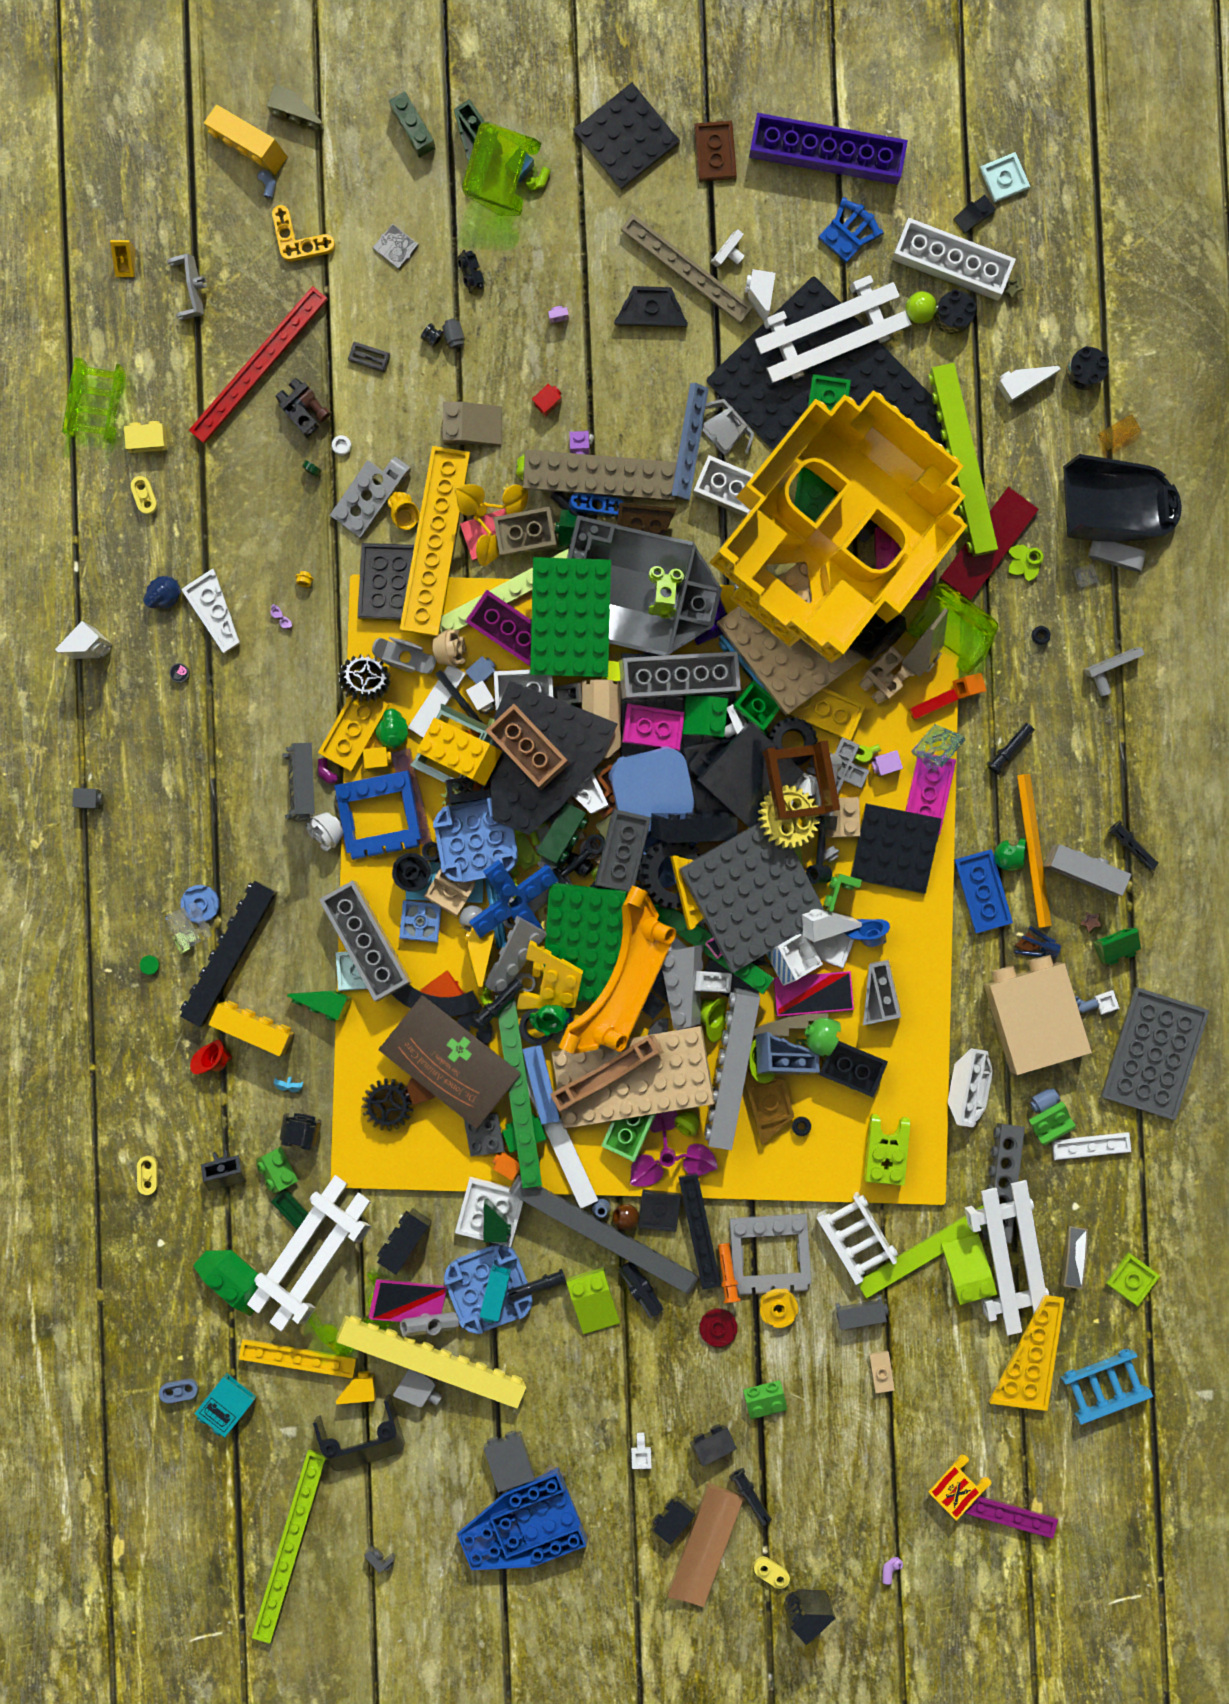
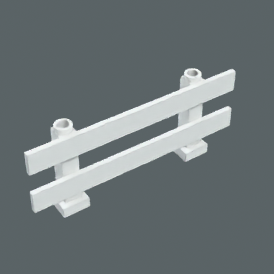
M871 275L859 279L849 286L852 294L857 292L859 297L786 327L784 321L787 317L784 311L766 318L763 323L766 329L771 328L772 333L755 339L760 354L779 347L784 358L783 362L767 368L772 383L788 376L797 379L804 375L803 370L872 341L886 342L890 339L889 335L891 333L911 326L906 310L883 319L878 307L899 297L894 282L872 291L870 287L873 283ZM865 311L870 323L869 326L797 355L792 341Z
M337 1175L333 1177L322 1194L318 1192L312 1194L310 1202L314 1207L267 1275L259 1273L254 1280L258 1289L247 1305L257 1313H260L271 1297L279 1302L281 1306L270 1323L281 1332H283L291 1319L297 1324L307 1323L316 1307L310 1303L302 1302L347 1236L352 1241L361 1243L372 1227L366 1222L358 1221L371 1202L362 1194L357 1193L345 1212L335 1205V1202L348 1185ZM329 1216L337 1223L289 1293L280 1286V1283L324 1218Z
M1026 1180L1011 1183L1014 1201L1000 1204L997 1188L995 1187L981 1191L984 1208L975 1210L973 1206L965 1207L967 1224L973 1232L981 1231L980 1225L987 1224L999 1290V1298L991 1299L986 1297L981 1299L983 1313L989 1322L997 1320L996 1314L1003 1313L1007 1336L1022 1332L1018 1309L1032 1306L1034 1314L1043 1296L1049 1295L1048 1289L1045 1288L1032 1214L1034 1204L1029 1197ZM1015 1216L1017 1217L1029 1290L1015 1293L1003 1226V1219Z

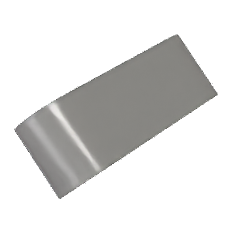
M1092 541L1088 557L1131 571L1141 572L1147 552L1117 542Z

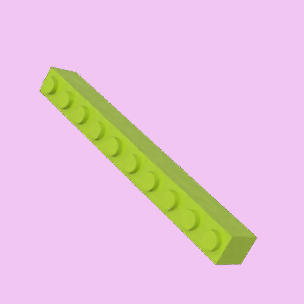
M955 363L932 367L927 377L930 386L932 385L934 391L932 393L933 403L937 404L938 411H936L938 423L941 422L943 429L940 431L942 441L946 442L947 448L945 450L950 455L957 457L960 463L964 465L954 478L955 486L959 487L962 493L966 495L958 505V511L960 516L963 515L964 523L968 525L963 531L968 536V541L966 542L967 550L969 553H972V557L993 553L998 549Z

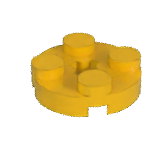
M788 1289L770 1290L760 1299V1315L765 1323H769L773 1327L783 1328L792 1324L796 1314H798L797 1300ZM780 1304L784 1306L781 1308V1312H778V1310H774L776 1305Z

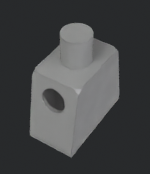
M408 1369L393 1394L394 1397L421 1408L426 1400L437 1405L443 1395L433 1390L437 1384L435 1378Z

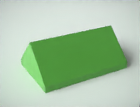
M656 1114L612 1121L601 1146L636 1162Z

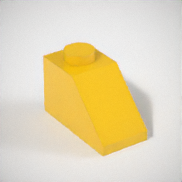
M363 1371L355 1375L337 1397L336 1405L375 1401L377 1397L375 1374Z

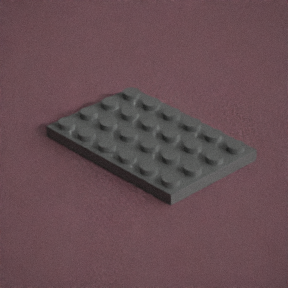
M1134 987L1100 1097L1176 1120L1210 1010Z

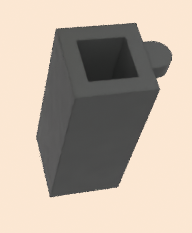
M881 1295L877 1296V1300L840 1306L839 1303H835L838 1324L841 1330L887 1322L886 1316H889L887 1304H883Z

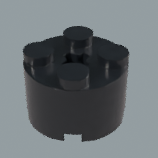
M289 1113L284 1114L279 1137L282 1140L281 1144L284 1146L300 1145L302 1149L311 1150L312 1146L318 1144L322 1120L315 1121L316 1117L301 1113H294V1117H289Z

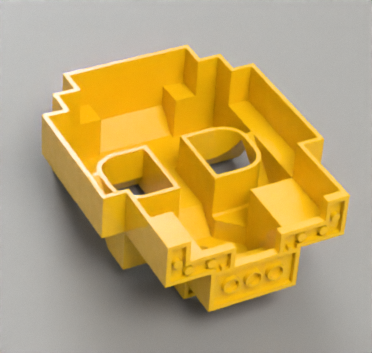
M874 390L859 406L854 399L847 397L845 394L831 410L827 409L823 402L815 399L736 496L750 510L709 563L738 586L730 599L787 646L791 647L799 639H802L830 663H833L846 652L875 613L888 623L902 612L968 526L961 517L953 514L966 495L962 493L959 487L951 484L964 465L960 463L957 457L950 455L941 444L932 440L927 432L919 429L910 418H906L901 414L896 406L889 404L883 395L876 393ZM803 467L813 471L838 492L815 522L796 508L789 496V486ZM869 519L888 533L902 549L884 569L878 570L868 567L846 549ZM805 563L808 572L811 603L805 602L770 573L766 566Z

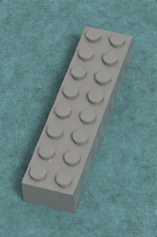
M734 987V992H730L728 1004H730L729 1007L731 1008L730 1011L726 1012L725 1016L727 1030H723L721 1041L724 1046L723 1049L719 1050L718 1054L720 1068L715 1070L714 1079H716L715 1083L717 1084L716 1087H712L715 1104L713 1106L709 1105L708 1121L710 1122L705 1125L704 1130L705 1140L708 1141L709 1147L732 1150L760 1001L757 991Z

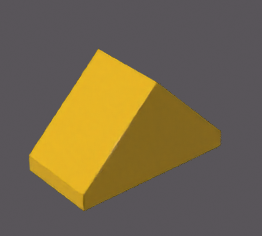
M110 240L115 277H135L136 248L130 240Z

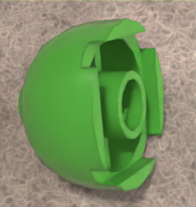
M819 1018L811 1025L809 1024L805 1030L806 1043L809 1049L821 1057L829 1056L838 1043L839 1038L836 1037L837 1031L841 1032V1024L830 1018Z

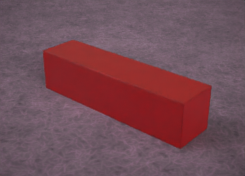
M953 688L908 710L913 720L958 700V697Z

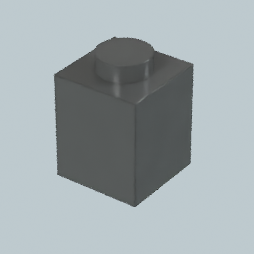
M73 788L72 807L100 809V805L103 804L101 790Z

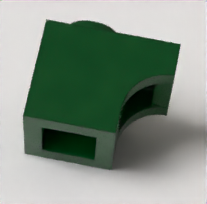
M561 509L560 522H556L555 534H559L558 550H565L571 542L577 516L570 514L569 510Z

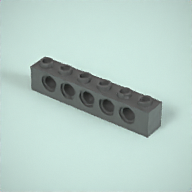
M997 1123V1127L993 1130L995 1145L991 1149L993 1162L989 1167V1177L991 1179L987 1189L996 1187L998 1198L1002 1197L1003 1203L1014 1201L1011 1183L1018 1182L1025 1127ZM1006 1139H1009L1010 1146L1009 1148L1005 1149L1003 1147V1142ZM1006 1158L1008 1165L1002 1168L1001 1161ZM1004 1177L1006 1184L1000 1188L999 1180ZM1014 1217L1003 1219L1006 1243H1011ZM983 1224L982 1235H984V1239L989 1240L987 1224Z

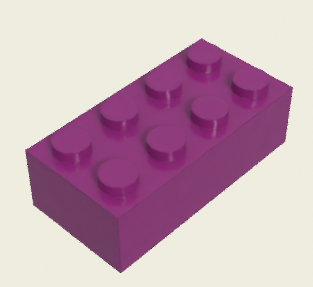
M486 589L465 619V622L527 665H530L531 619Z

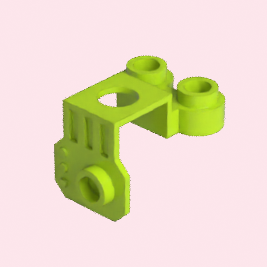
M654 566L650 569L648 578L655 584L656 600L654 605L649 606L648 613L662 618L673 617L676 613L674 608L676 586L682 583L684 574L679 569H672L667 575L661 567ZM654 571L659 572L660 575H656ZM673 574H677L680 577L676 578L673 576ZM660 590H671L672 594L666 598L661 595Z

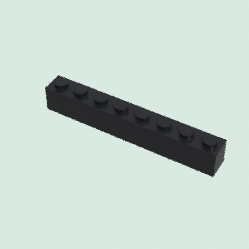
M259 881L248 884L245 890L247 895L244 900L241 899L238 902L236 915L230 917L226 925L228 927L226 933L220 935L216 951L212 950L208 957L209 964L200 971L198 984L192 986L189 992L191 994L189 1000H185L180 1008V1011H182L180 1017L199 1027H203L277 894V891Z

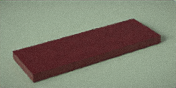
M1008 486L989 511L998 549L993 553L972 557V553L968 552L967 544L965 543L939 579L971 601L1039 509Z

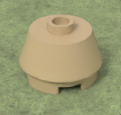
M449 628L434 637L432 649L439 664L456 667L458 664L465 662L463 658V653L466 652L464 637H459L458 629L452 630Z

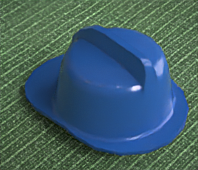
M856 919L862 923V927L844 932L849 938L860 940L867 947H876L886 943V933L890 929V924L883 919Z

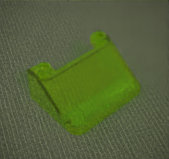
M490 122L481 123L462 183L463 193L499 216H521L523 199L515 194L526 153L528 155L538 154L542 143L535 138Z
M938 583L911 621L906 632L914 638L921 637L944 608L948 609L944 646L959 656L956 666L969 675L985 659L997 633L998 623L993 617L948 585Z

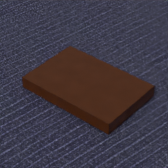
M732 120L694 123L699 182L737 179Z

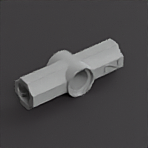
M455 1312L434 1315L424 1313L419 1317L402 1319V1322H400V1330L404 1337L422 1334L437 1335L439 1332L456 1330L459 1326V1319Z

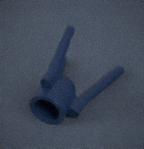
M1029 926L1031 931L1046 941L1042 943L1027 936H1022V939L1040 946L1041 952L1044 953L1015 950V954L1034 957L1051 955V958L1056 959L1061 945L1055 943L1056 940Z

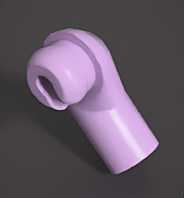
M893 1557L883 1565L882 1582L884 1584H892V1573L902 1569V1560L898 1557Z

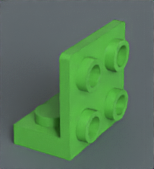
M835 874V877H832L829 883V888H831L830 895H826L823 906L826 907L825 911L833 912L840 885L842 888L854 890L855 888H860L862 880L842 874Z

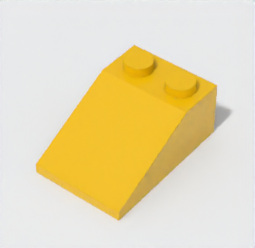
M471 928V932L466 934L465 948L468 949V957L478 995L482 996L495 942V931H490L482 938H479L474 929Z

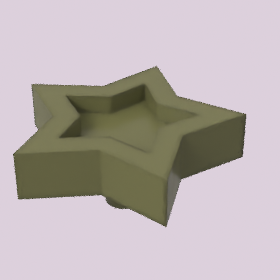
M1019 277L1015 280L1008 279L1003 294H1010L1014 299L1017 293L1024 291L1020 286L1021 278Z

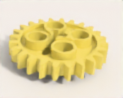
M788 785L783 786L786 811L818 807L812 806L811 803L814 801V798L808 800L809 793L802 794V788L796 791V786H792L790 789ZM770 791V796H764L766 802L760 803L764 809L758 811V813L763 815V817L758 818V821H763L764 823L760 828L766 829L763 835L769 834L770 838L768 841L776 840L775 846L782 843V848H786L789 845V848L792 849L795 848V845L800 847L802 843H808V838L814 837L812 832L818 830L814 825L820 823L815 819L819 815L775 821L776 816ZM792 801L796 803V809L792 807ZM799 819L802 820L803 827L798 824ZM782 825L786 828V834L781 829Z

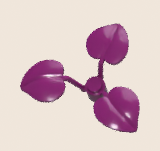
M677 1111L656 1113L650 1130L654 1133L663 1132L664 1149L660 1153V1160L655 1161L651 1155L647 1154L639 1155L636 1162H632L630 1184L632 1186H648L658 1182L663 1175V1168L660 1165L670 1167L675 1161H679L683 1157H685L683 1166L687 1173L697 1172L698 1176L716 1170L718 1167L717 1161L711 1150L699 1143L689 1145L687 1154L683 1153L676 1156L675 1151L672 1148H668L666 1130H671L675 1127V1118L678 1116Z

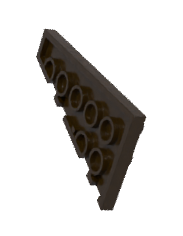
M619 503L617 525L665 536L677 508Z

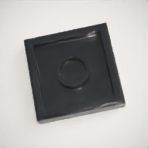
M643 1189L638 1228L676 1232L681 1193Z

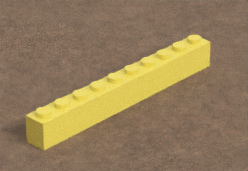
M357 1316L344 1317L336 1336L337 1343L518 1409L526 1389V1385L521 1377L516 1375L510 1377L505 1375L504 1371L497 1368L491 1370L481 1362L472 1363L469 1358L459 1355V1357L453 1356L450 1351L446 1349L437 1350L432 1344L423 1342V1344L418 1343L411 1336H399L392 1329H380L378 1324L373 1322L364 1323Z

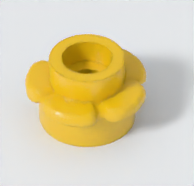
M301 571L300 574L295 575V578H297L296 584L302 587H310L314 581L311 574L306 571Z

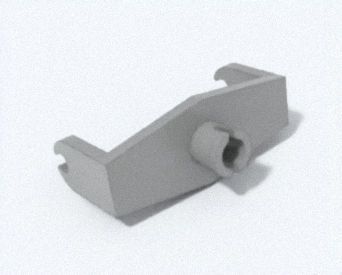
M188 253L167 260V264H170V266L185 263L186 281L193 309L177 313L176 317L179 320L204 315L201 289L207 287V284H203L207 281L204 276L199 277L194 256Z

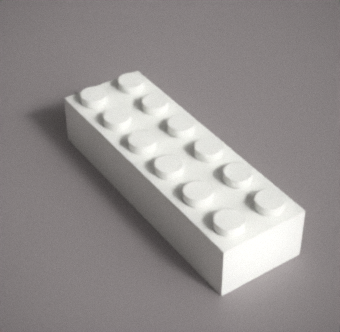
M908 218L892 258L893 261L997 301L1003 294L1016 260L911 218Z

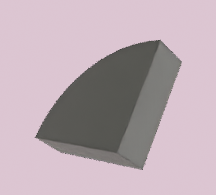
M662 1018L654 1022L648 1031V1035L667 1032L668 1018Z

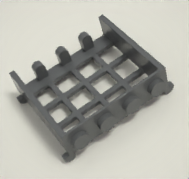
M292 743L290 747H286L288 753L282 754V758L290 757L288 764L291 810H289V814L285 815V819L295 818V822H303L315 814L312 743Z

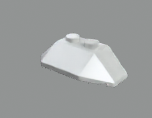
M971 1048L954 1064L948 1105L957 1125L974 1127L976 1121L986 1110L993 1073L988 1051Z

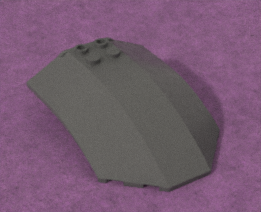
M577 515L567 558L611 560L610 644L668 656L713 627L722 588L694 542ZM654 566L661 567L667 575L672 569H679L684 574L682 583L676 586L674 605L676 613L673 617L662 618L648 613L649 606L654 605L656 600L655 584L648 578L649 571ZM654 571L656 575H660L659 572ZM673 574V576L676 578L680 577L677 574ZM660 590L663 597L667 598L672 594L671 590Z

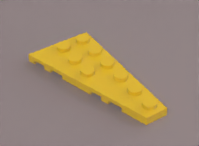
M1043 1296L989 1399L990 1404L1048 1411L1064 1307L1063 1297Z

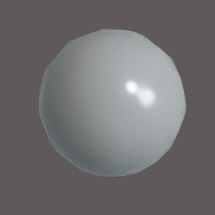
M474 905L464 908L459 917L461 927L471 932L472 926L469 921L483 910Z

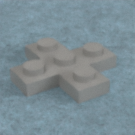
M843 737L834 753L838 754L842 759V767L837 772V794L843 781L862 788L869 773V770L852 763L860 745ZM813 756L808 764L814 767Z

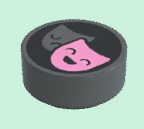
M177 663L170 668L169 674L173 681L183 683L188 680L190 671L184 664Z

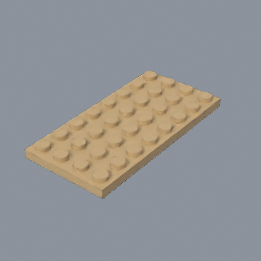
M702 1026L653 1034L664 1053L566 1111H561L563 1128L715 1104ZM647 1036L629 1038L625 1049L621 1052H617L602 1044L597 1050L572 1054L565 1050L551 1052L557 1090L604 1065Z

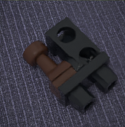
M294 378L289 384L294 392L288 396L282 390L275 397L280 403L281 409L303 435L308 438L319 426L308 414L307 410L311 407L317 413L316 418L320 423L328 419L332 412L327 407L322 408L314 392L305 382L302 383L297 378Z

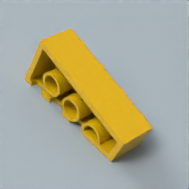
M217 104L204 122L205 126L209 129L207 132L216 139L219 137L227 146L235 148L242 155L247 156L274 175L277 174L288 158L273 137Z

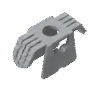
M725 399L706 403V409L717 407L725 409L704 423L703 432L723 455H726L745 432L750 438L745 451L748 454L754 432L748 427L746 422Z
M389 637L393 642L378 638L373 643V655L382 659L391 667L408 673L418 671L424 674H430L435 667V656L422 653L423 648L410 641ZM401 652H410L411 660L408 663L400 661L399 656Z

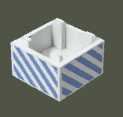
M803 932L766 953L783 986L800 979L823 965L810 940L803 935Z

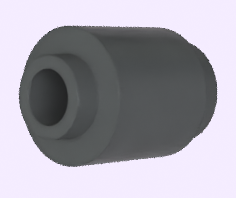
M455 318L446 320L442 329L447 345L450 346V349L464 346L465 337L460 321H456Z

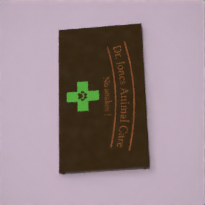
M423 995L419 997L418 1001L378 1049L476 1129L480 1127L521 1075L519 1071Z

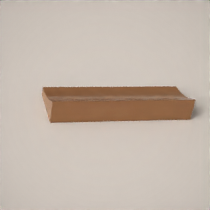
M707 1482L667 1591L668 1598L704 1607L744 1496Z

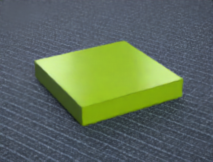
M1128 1252L1106 1281V1284L1138 1307L1160 1278V1275Z

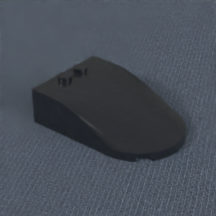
M1078 454L1063 466L1068 538L1105 542L1158 539L1170 533L1180 520L1182 505L1178 490L1174 484L1171 485L1165 478L1166 474L1155 467Z

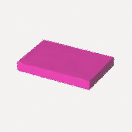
M628 703L622 742L655 748L668 746L680 751L685 712Z

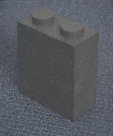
M516 1430L510 1431L505 1434V1437L499 1439L498 1437H492L487 1440V1443H484V1451L498 1492L535 1480L536 1475L521 1431L517 1433Z

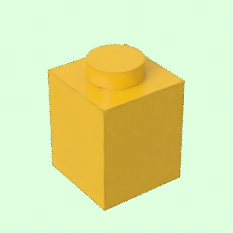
M387 747L363 749L365 769L390 767L389 763H392V753L388 751Z

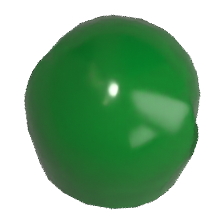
M1020 838L1016 846H1011L1009 839L998 844L994 851L996 864L1005 871L1023 869L1026 839Z

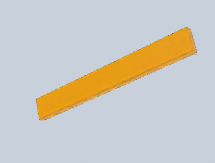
M1030 774L1018 775L1017 779L1038 927L1041 928L1052 925Z

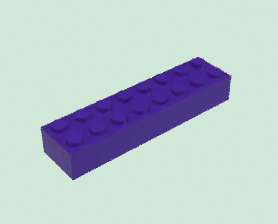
M757 113L749 158L898 185L902 175L908 140Z

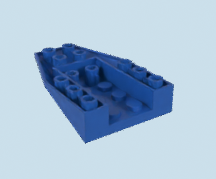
M559 1467L535 1478L534 1481L522 1484L503 1493L457 1532L471 1570L534 1567L583 1548L587 1545L588 1541Z

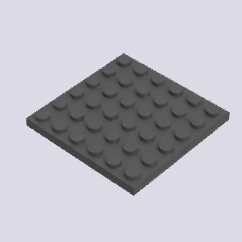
M763 821L679 868L731 972H736L773 950L774 947L803 932L802 914L808 913L813 909L825 911L794 849H790L789 845L786 848H782V843L775 846L776 840L769 842L770 835L764 836L763 834L766 829L760 828L764 824Z

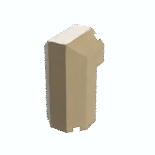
M590 680V684L582 681V709L618 724L603 759L610 760L621 747V681H617V685L613 684V680Z

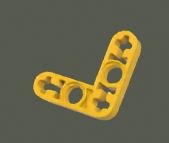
M278 205L273 209L272 216L279 250L285 261L292 262L330 254L334 251L335 242L328 234L296 240L289 210L283 205ZM280 211H283L285 214L283 215L285 224L281 223L278 216ZM283 229L290 230L288 238L280 236V232ZM325 240H328V242L331 243L328 245L329 248L324 247L323 244ZM314 242H317L318 245H321L318 246L320 250L317 251V247ZM307 243L313 245V249L309 253L303 251V246ZM298 245H299V250H300V252H301V254H299V255H298V252H297V251H294V250H297L296 246H298ZM287 248H291V250L293 251L291 252V256H288L287 253H285L287 252Z

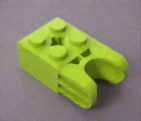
M871 1114L863 1176L866 1182L905 1186L910 1134L909 1117H902L899 1120L897 1130L887 1135L881 1130L880 1117L877 1114ZM886 1158H888L890 1164L887 1165V1167L881 1165V1163L885 1162Z

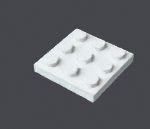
M470 1177L455 1233L483 1240L484 1200L489 1199L508 1218V1224H511V1236L507 1237V1242L491 1243L511 1247L523 1201L509 1192L511 1187Z

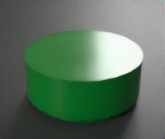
M147 955L141 959L139 966L143 973L150 975L159 970L160 962L157 957Z

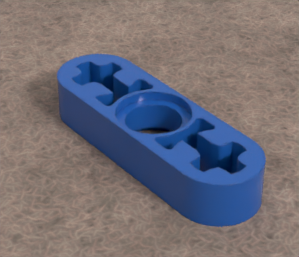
M575 493L569 500V507L575 512L618 517L619 509L614 511L612 506L616 504V507L619 508V503L624 502L614 497ZM577 498L581 502L580 506H577V503L574 502ZM592 501H599L602 508L599 510L594 509Z

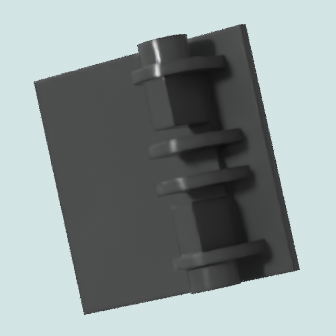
M497 1112L490 1113L478 1129L464 1119L471 1156L505 1152V1144H503L502 1139L503 1133H501L502 1127H500V1117Z

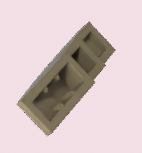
M828 1013L799 1014L780 1018L754 1028L753 1035L769 1032L773 1036H789V1028L806 1029L809 1021L828 1018Z

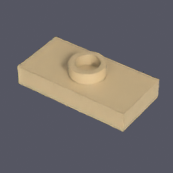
M889 1352L870 1353L869 1358L875 1393L894 1391Z

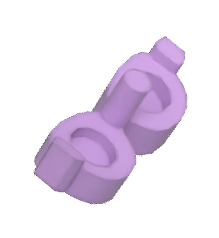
M273 604L270 611L272 617L275 619L280 618L279 624L284 629L293 627L291 621L282 615L280 608Z

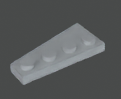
M516 916L514 921L516 924L513 930L509 931L508 941L505 947L501 948L500 958L498 962L494 963L485 982L488 989L498 994H501L509 986L527 962L526 955L530 940L539 946L547 935L544 930L519 916Z

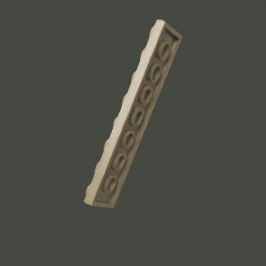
M525 449L523 489L675 501V497L671 495L677 462Z

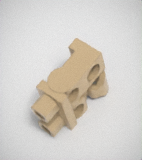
M893 646L864 674L865 677L859 683L865 691L872 685L877 688L878 691L872 696V699L877 704L885 699L888 700L903 686L902 682L907 677L916 675L903 664H901V670L896 675L890 673L904 659Z

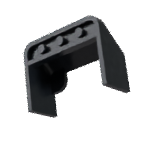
M388 1394L384 1400L389 1420L382 1422L378 1426V1438L341 1449L340 1443L336 1439L327 1438L321 1415L316 1417L313 1426L320 1450L333 1470H347L399 1454L403 1450L405 1440L391 1394Z

